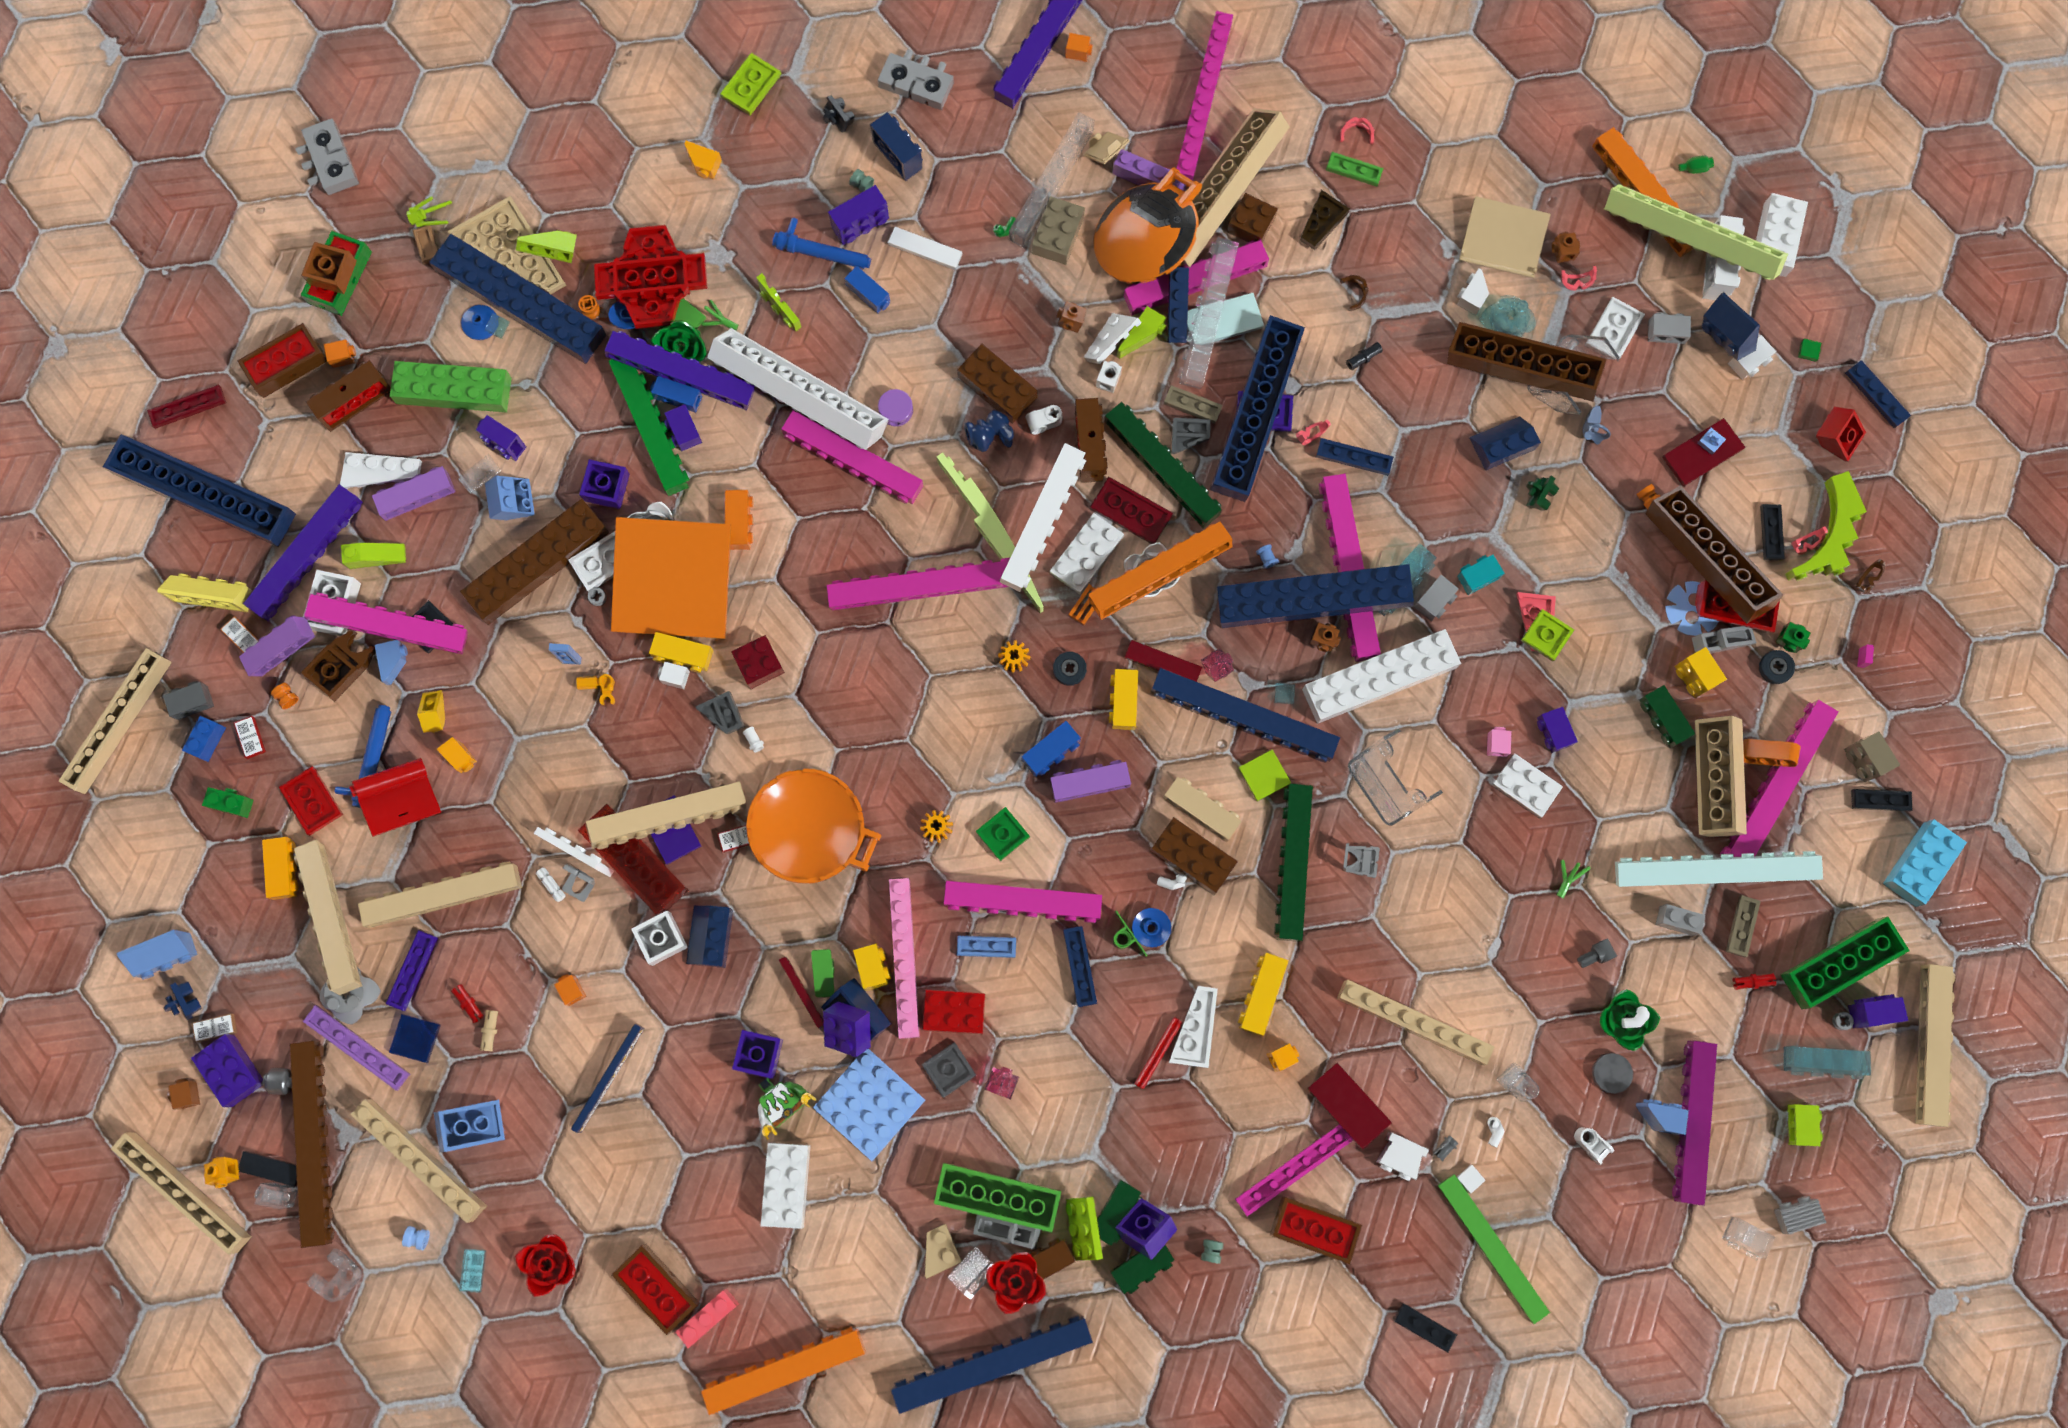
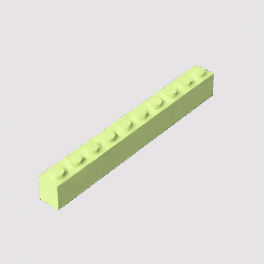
M1620 184L1611 189L1604 208L1614 216H1622L1628 222L1641 224L1643 228L1648 230L1653 229L1662 236L1676 239L1678 243L1689 244L1695 250L1708 252L1710 256L1727 260L1726 262L1731 265L1744 267V270L1748 272H1756L1764 279L1774 280L1779 276L1788 257V253Z

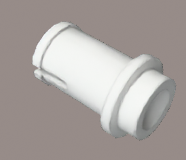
M749 727L743 731L750 744V750L756 753L764 748V742L760 741L754 727Z

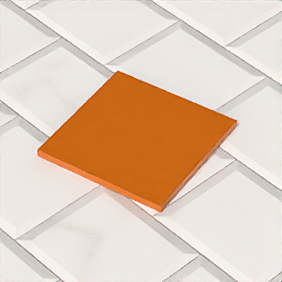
M616 517L611 632L655 634V632L674 636L725 639L731 524Z

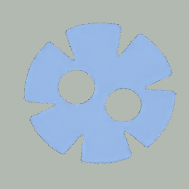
M1696 581L1685 582L1686 592L1680 585L1674 587L1669 593L1667 600L1677 605L1665 606L1670 623L1674 624L1682 620L1677 630L1691 636L1702 634L1700 624L1707 632H1710L1719 622L1699 617L1698 621L1694 624L1686 621L1685 615L1687 612L1694 611L1697 613L1696 606L1691 605L1688 601L1690 594L1697 593V587L1700 582Z

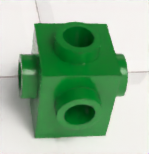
M1789 622L1783 626L1775 642L1783 646L1786 651L1797 653L1807 648L1810 643L1808 638L1811 632L1807 631L1800 624Z

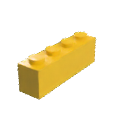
M1269 953L1259 956L1256 965L1259 970L1257 975L1254 974L1250 986H1253L1251 994L1247 993L1244 1004L1247 1006L1245 1012L1240 1013L1238 1019L1239 1029L1264 1036L1289 960Z

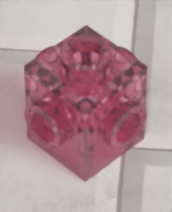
M1220 648L1201 659L1206 674L1214 682L1234 671L1231 664L1233 663L1232 657L1229 653L1225 654Z
M1002 1066L1000 1070L993 1067L985 1090L1011 1100L1019 1077L1013 1075V1070Z

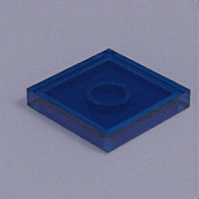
M401 1014L389 1053L429 1063L441 1025Z

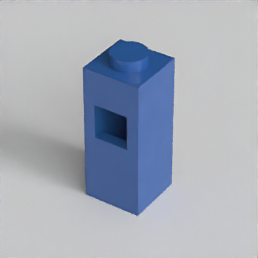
M858 266L844 278L846 286L877 314L889 306V293Z
M657 376L656 381L652 382L650 388L654 399L677 407L685 404L688 411L696 413L702 399L699 389Z

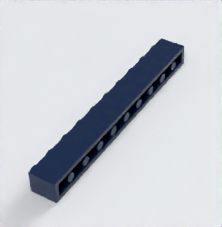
M1160 668L1151 690L1154 697L1160 700L1166 698L1171 700V703L1176 706L1182 707L1184 705L1189 707V710L1194 713L1200 714L1202 712L1207 714V717L1212 720H1223L1230 727H1241L1248 734H1259L1266 741H1277L1284 748L1290 749L1292 747L1298 749V753L1306 756L1311 754L1316 756V760L1324 763L1330 762L1333 759L1340 737L1162 668Z
M1080 1315L1073 1316L1068 1319V1323L1062 1325L1060 1322L1049 1325V1330L1043 1332L1041 1329L1030 1332V1337L1023 1339L1022 1336L1011 1339V1344L1003 1346V1343L992 1346V1351L984 1353L981 1350L973 1353V1358L965 1360L962 1357L952 1361L953 1365L945 1367L944 1364L933 1368L934 1372L927 1375L926 1372H921L914 1375V1379L908 1382L906 1379L895 1382L891 1392L898 1413L902 1414L1093 1343L1085 1317L1080 1318Z

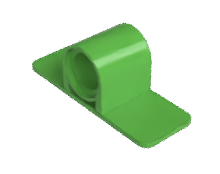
M1115 910L1114 913L1124 928L1114 935V946L1118 949H1125L1135 943L1146 958V952L1120 914ZM1125 935L1127 943L1120 945L1117 942V936Z
M812 950L815 996L831 997L835 993L834 958L831 956V950Z

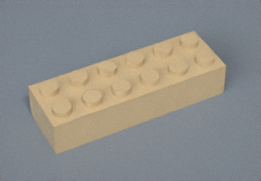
M1734 716L1695 720L1699 835L1707 837L1746 835L1742 719Z

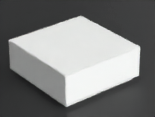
M1473 1165L1468 1166L1457 1176L1460 1183L1470 1194L1486 1181Z

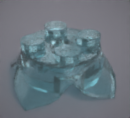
M1512 295L1501 296L1495 304L1485 309L1479 319L1487 329L1522 337L1525 332L1533 331L1536 326L1534 314L1528 308V303Z

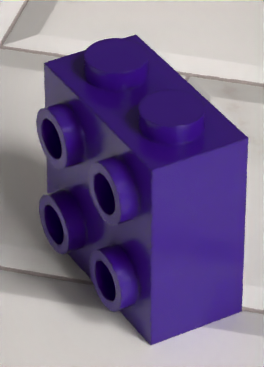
M488 415L479 421L476 431L480 434L479 438L485 442L484 445L491 450L496 449L499 451V454L506 460L511 458L516 462L526 449V445L520 437Z

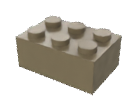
M1050 196L1032 243V254L1067 265L1084 219L1085 207Z

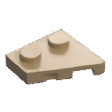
M946 1224L927 1232L926 1279L962 1262Z

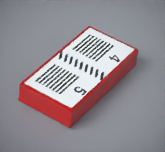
M250 716L234 722L246 759L266 752L255 717Z
M746 825L718 833L723 853L749 845Z

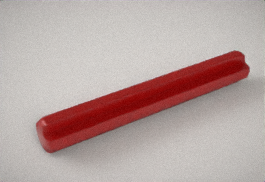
M1174 1017L1135 1081V1085L1139 1088H1145L1181 1027L1182 1021Z

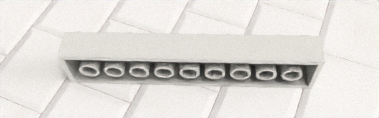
M732 328L713 339L707 358L712 360L714 364L722 366L729 370L731 374L743 378L747 383L760 388L762 392L774 396L778 401L791 406L793 410L805 414L810 420L817 421L826 429L839 434L841 438L847 439L857 447L866 450L882 437L889 419Z

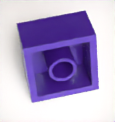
M589 459L579 495L585 502L621 509L630 474L626 467Z
M1894 994L1854 1000L1855 1004L1848 1005L1849 1014L1854 1020L1853 1029L1908 1021L1903 997L1895 998Z
M836 1002L823 1011L825 1047L854 1057H858L871 1047L869 1011L841 1002Z
M742 1030L732 1070L774 1079L783 1039Z
M1143 1198L1137 1202L1115 1227L1124 1243L1150 1260L1155 1257L1177 1231L1170 1215Z

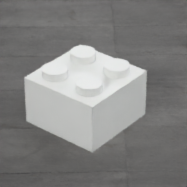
M665 911L631 929L649 965L653 966L688 948L669 911Z

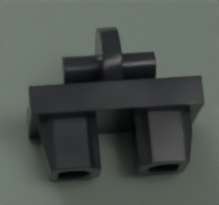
M832 95L827 96L828 102L824 106L823 112L825 114L822 119L825 123L831 122L832 125L836 124L841 133L845 132L847 126L854 122L855 115L852 111L844 113L845 102L842 97L834 99Z

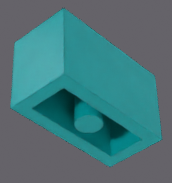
M1494 554L1489 557L1484 555L1476 560V564L1471 566L1469 563L1460 569L1461 572L1457 575V578L1468 595L1499 580L1505 574Z

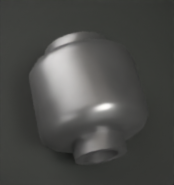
M272 1068L264 1075L263 1088L269 1094H288L292 1088L291 1070Z

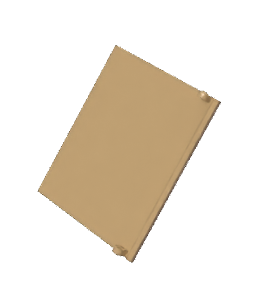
M1475 196L1459 260L1534 278L1550 214Z

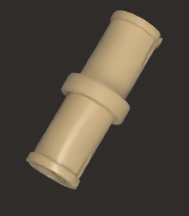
M485 1010L484 1027L481 1028L483 1033L480 1050L493 1051L499 1011Z

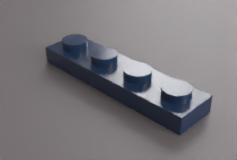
M1177 267L1169 273L1167 343H1187L1189 268Z
M1862 360L1845 372L1894 429L1911 416Z
M1323 438L1320 439L1316 458L1386 476L1390 474L1394 457Z
M1083 926L1063 929L1077 1007L1097 1004Z

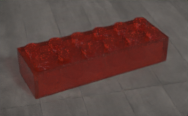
M606 804L589 820L617 812L610 805ZM585 823L578 831L590 843ZM632 838L623 844L613 843L604 849L594 848L656 915L668 911L689 891L682 881L642 839Z

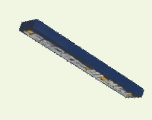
M638 1024L633 1025L572 1125V1131L582 1133L645 1029Z

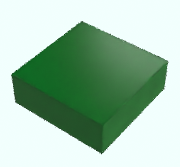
M1804 338L1801 341L1798 358L1817 362L1822 343Z

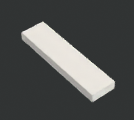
M894 227L888 241V245L954 270L957 269L963 255L962 251L898 227Z

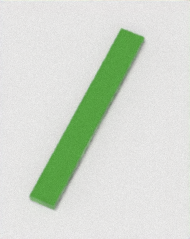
M1453 1174L1438 1184V1188L1531 1323L1536 1324L1550 1313L1456 1175Z

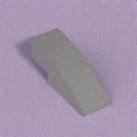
M1744 626L1702 633L1691 638L1695 653L1704 647H1707L1710 654L1756 643L1753 629Z
M977 1214L973 1234L1036 1249L1040 1229Z

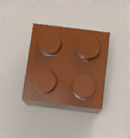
M314 242L301 276L309 285L344 294L357 260L349 251Z

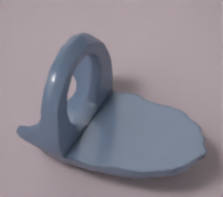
M1594 406L1590 410L1583 425L1584 438L1586 440H1593L1596 445H1599L1602 440L1608 439L1611 435L1610 431L1600 424L1602 414L1600 406ZM1601 428L1605 430L1607 433H1598V429Z

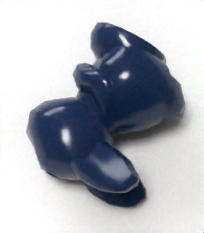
M992 410L988 414L986 422L983 419H979L976 425L972 422L965 423L964 429L969 445L981 452L988 450L995 435L999 437L1007 448H1010L1013 444L1014 433L1009 425V419L997 410Z

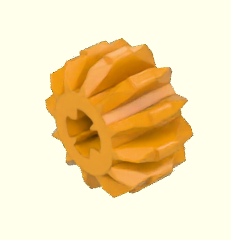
M1014 640V645L1011 646L1008 641L1006 642L1007 648L1004 646L1000 648L1003 653H998V657L1001 658L999 664H1006L1004 666L1005 671L1011 667L1012 673H1015V668H1018V671L1021 672L1022 666H1028L1026 661L1030 660V656L1026 654L1029 653V648L1023 649V642L1017 646V640ZM1011 654H1018V659H1011Z
M933 810L932 817L929 813L925 814L928 821L921 819V823L926 826L920 827V830L926 831L923 837L927 838L930 836V842H933L934 838L937 837V842L941 843V836L945 840L948 839L945 832L952 834V830L947 827L953 826V822H947L950 819L949 815L942 818L944 811L941 810L939 816H937L936 810ZM935 822H938L939 825H942V827H939L938 831H935L934 828H931V826H934Z

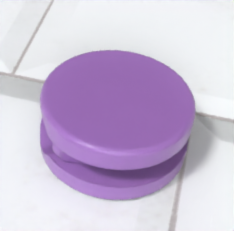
M889 390L879 399V414L889 419L888 425L902 426L912 417V400L902 390Z

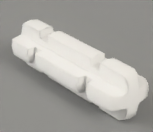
M543 867L536 872V875L542 880L541 882L549 893L553 894L552 897L555 901L560 902L566 897L564 892L559 890L560 887L552 876L549 875L546 868Z

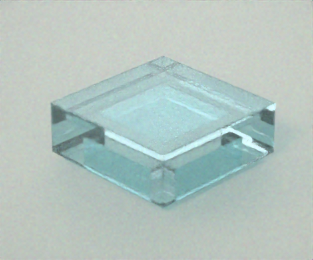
M492 313L484 331L502 339L510 321Z
M1276 683L1274 703L1294 704L1295 684Z

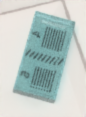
M464 1249L459 1291H482L486 1250Z

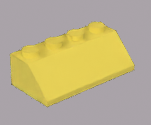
M179 574L178 576L170 575L158 588L157 592L173 602L248 612L249 608L243 603L253 591L246 586L247 584L242 582L230 584L222 579L209 581V578L198 576L195 579L186 574Z

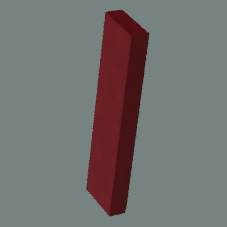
M216 385L149 409L147 412L152 427L156 429L226 404V400L221 386Z
M1131 640L1125 655V659L1159 671L1162 668L1196 682L1202 670V666Z
M784 956L779 959L780 964L818 1029L823 1028V1018L789 959Z

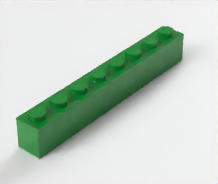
M613 359L609 360L608 362L667 495L671 496L689 488L687 481L690 479L686 470L682 471L679 466L682 464L679 455H675L672 450L675 448L671 437L667 438L665 434L668 432L664 421L660 422L658 418L661 414L657 405L653 406L651 402L654 398L650 389H645L644 384H647L643 373L639 374L638 370L634 367Z

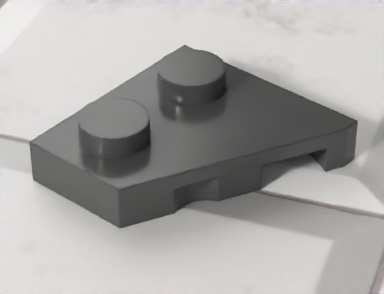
M1173 418L1171 454L1179 453L1209 440L1211 420Z
M730 691L696 706L698 711L702 712L725 734H730L745 727Z

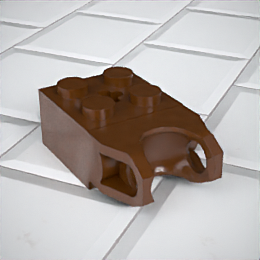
M349 630L346 634L335 638L330 645H327L300 672L334 702L369 667L372 657L376 653L373 645L361 652H352L351 646L358 634L354 630ZM330 671L334 672L332 676L329 675Z

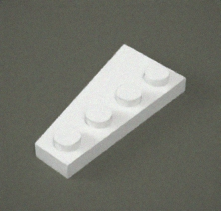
M346 452L340 485L349 489L351 487H366V485L372 484L382 485L387 482L408 481L413 476L420 474L422 461L413 458Z
M537 827L534 832L535 835L608 877H611L614 870L600 863L601 858L592 853L590 856L586 855L587 850L577 844L575 848L570 846V840L563 836L558 839L555 837L557 833L546 827L543 830Z
M1197 986L1168 1063L1203 1068L1209 1067L1217 988Z

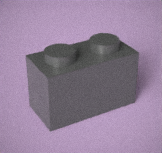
M199 681L191 682L184 688L172 689L168 694L163 695L169 717L176 720L214 707L208 686Z

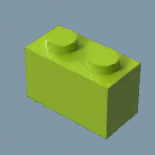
M1788 1104L1789 1145L1821 1146L1820 1142L1823 1139V1134L1820 1130L1822 1113L1819 1110V1105Z

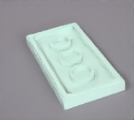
M1254 293L1188 310L1187 329L1193 347L1264 328Z

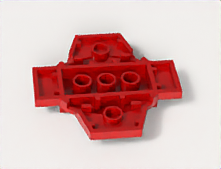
M666 225L629 228L623 246V255L620 258L616 257L613 262L594 264L596 299L616 298L617 302L626 306L636 329L671 325L675 320L680 301L686 295L691 294L690 290L708 289L705 253L686 255L683 251H678Z

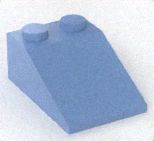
M499 1100L434 1112L440 1153L505 1140Z

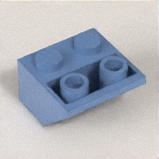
M495 476L485 483L490 519L511 520L535 514L529 479Z
M1643 1099V1103H1636V1108L1652 1130L1686 1135L1689 1110L1682 1109V1105L1663 1103L1662 1105V1101Z

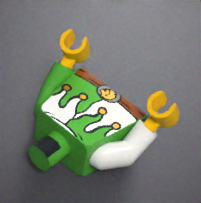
M766 1078L759 1084V1087L765 1093L759 1099L760 1104L758 1106L759 1121L763 1129L762 1134L767 1140H769L768 1134L770 1132H773L776 1136L777 1132L774 1128H778L804 1105L809 1108V1099L815 1101L816 1098L799 1084L788 1081L785 1083L779 1082L774 1086L769 1078Z

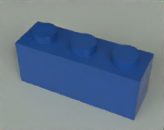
M1065 721L1021 756V760L1035 777L1038 775L1043 776L1050 770L1049 766L1054 762L1056 764L1060 763L1065 758L1064 754L1069 750L1070 752L1075 751L1080 746L1081 738L1070 724Z

